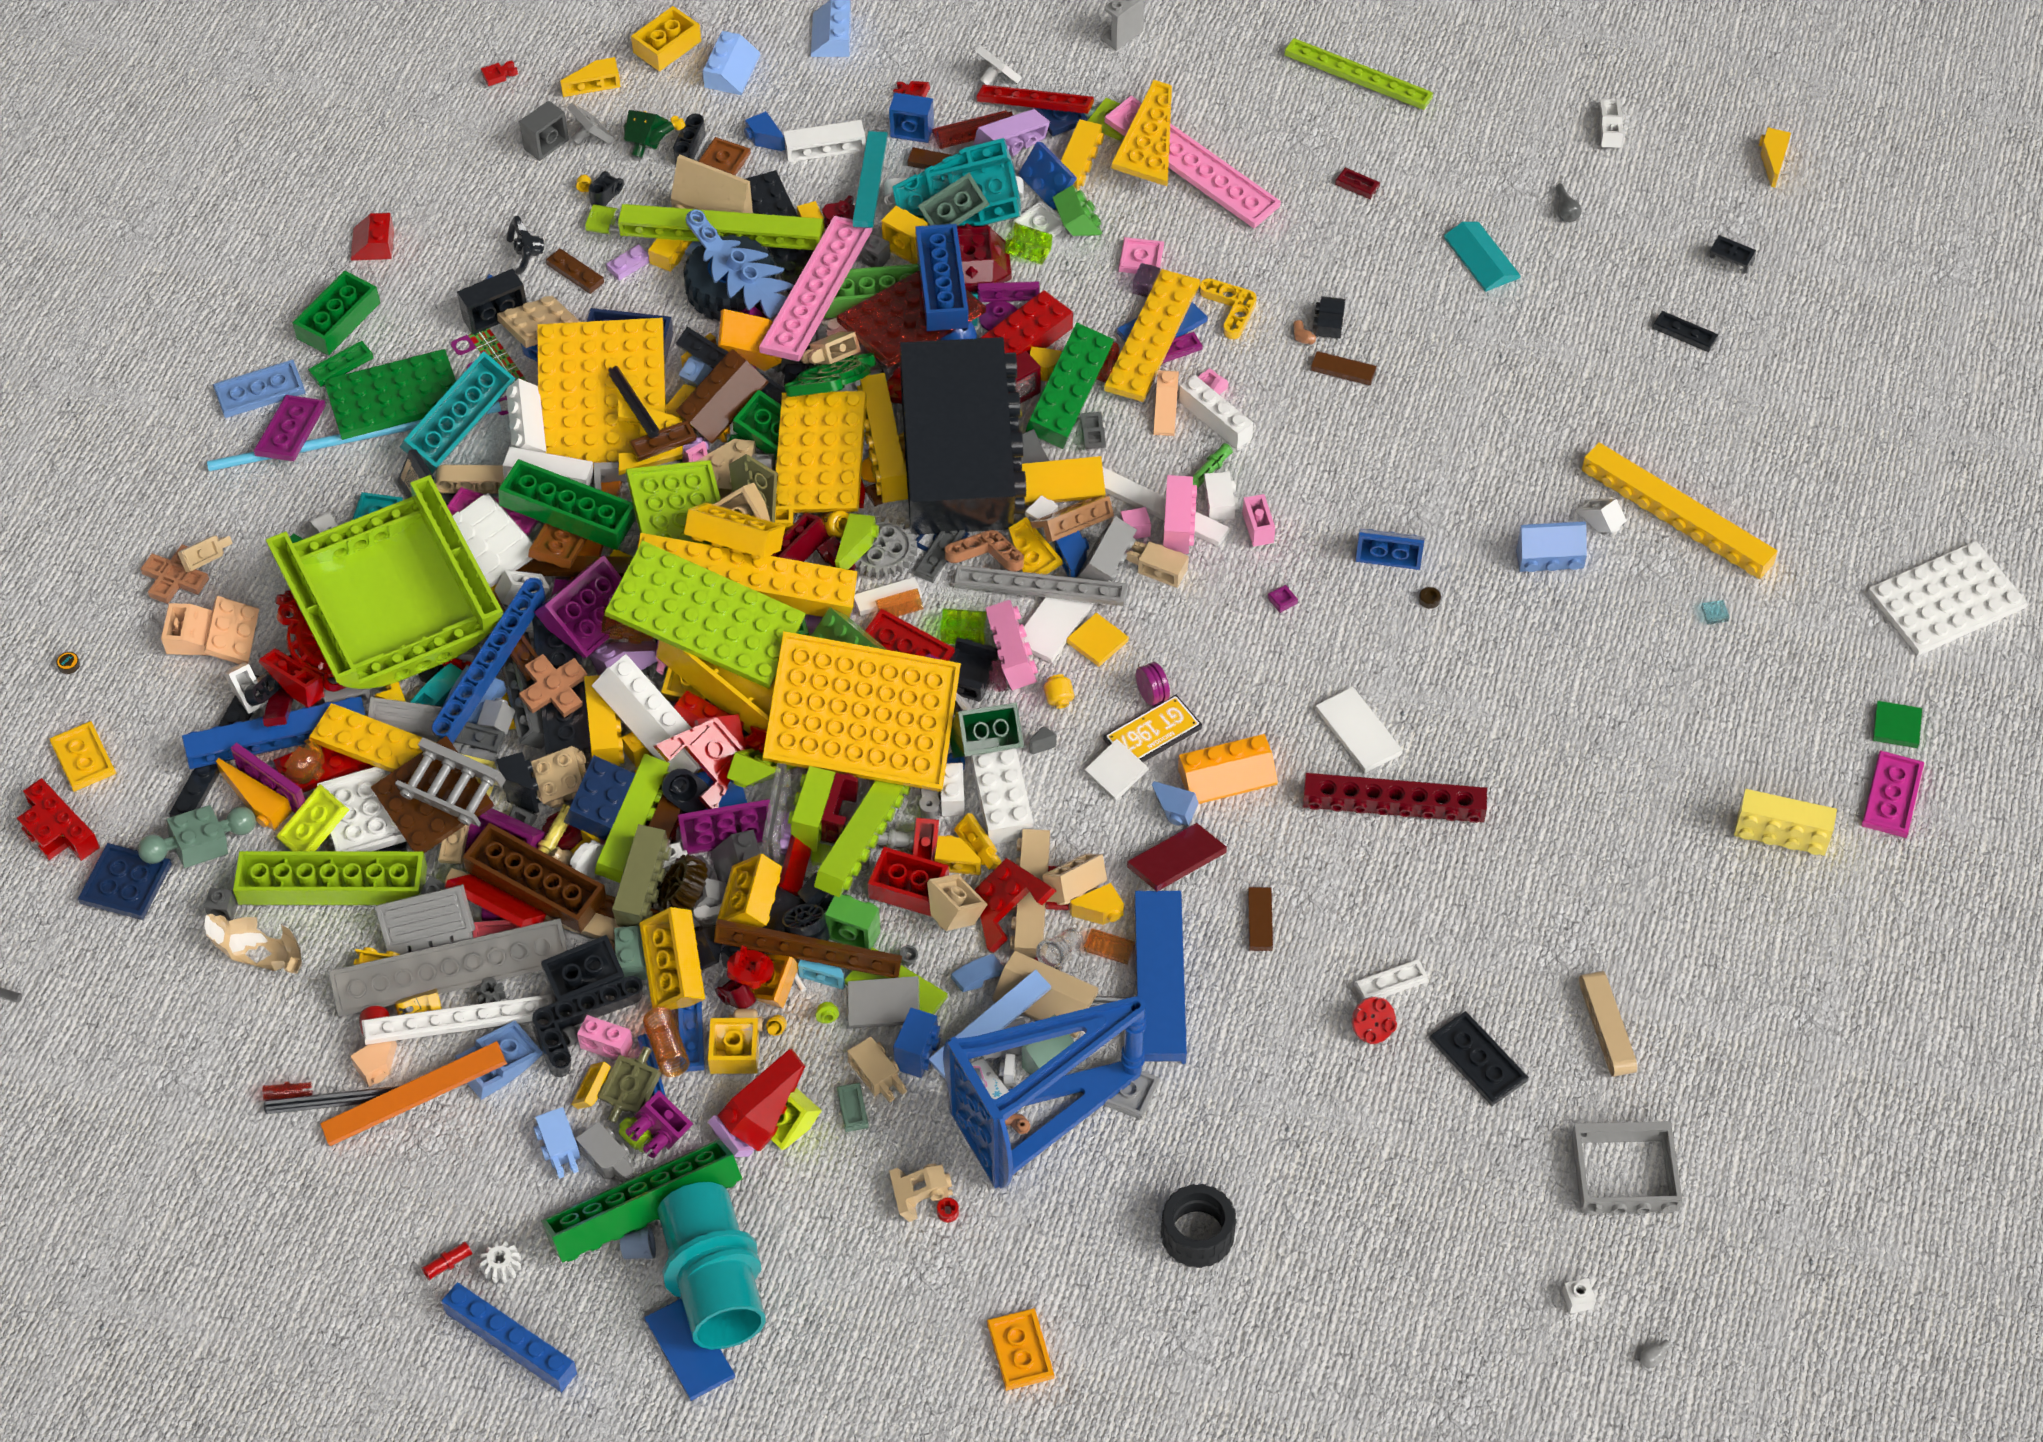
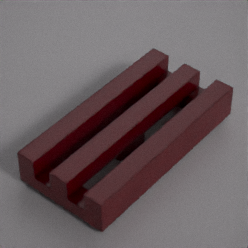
M1345 167L1337 177L1335 185L1371 200L1372 195L1376 193V189H1379L1380 182Z

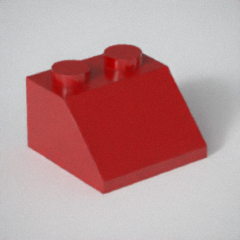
M370 213L353 228L351 261L392 259L394 226L391 213Z

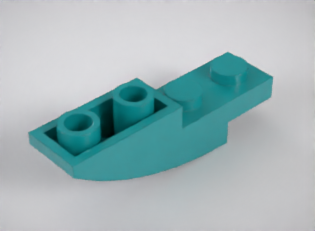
M452 663L448 664L432 677L410 702L442 707L462 670Z

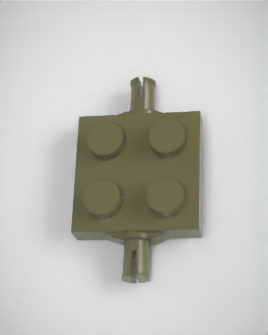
M643 1046L638 1058L618 1056L598 1096L600 1100L613 1106L607 1118L610 1122L616 1124L622 1111H630L637 1114L649 1101L662 1074L660 1070L646 1063L652 1052L650 1048Z

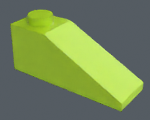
M849 513L835 559L836 568L848 570L872 547L874 538H878L879 525H876L875 516Z

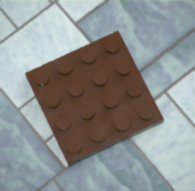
M447 736L436 742L458 753ZM421 752L372 785L371 789L414 852L426 853L463 828L465 824L461 823L456 816L415 798L409 800L400 794V790L395 783L399 780L408 784L424 757L422 755L423 752ZM437 759L431 761L418 783L417 789L427 793L443 766L442 761ZM454 768V770H450L435 797L444 801L448 799L462 775L460 769ZM475 776L469 779L455 806L466 810L480 786ZM487 793L474 813L476 817H479L495 806Z

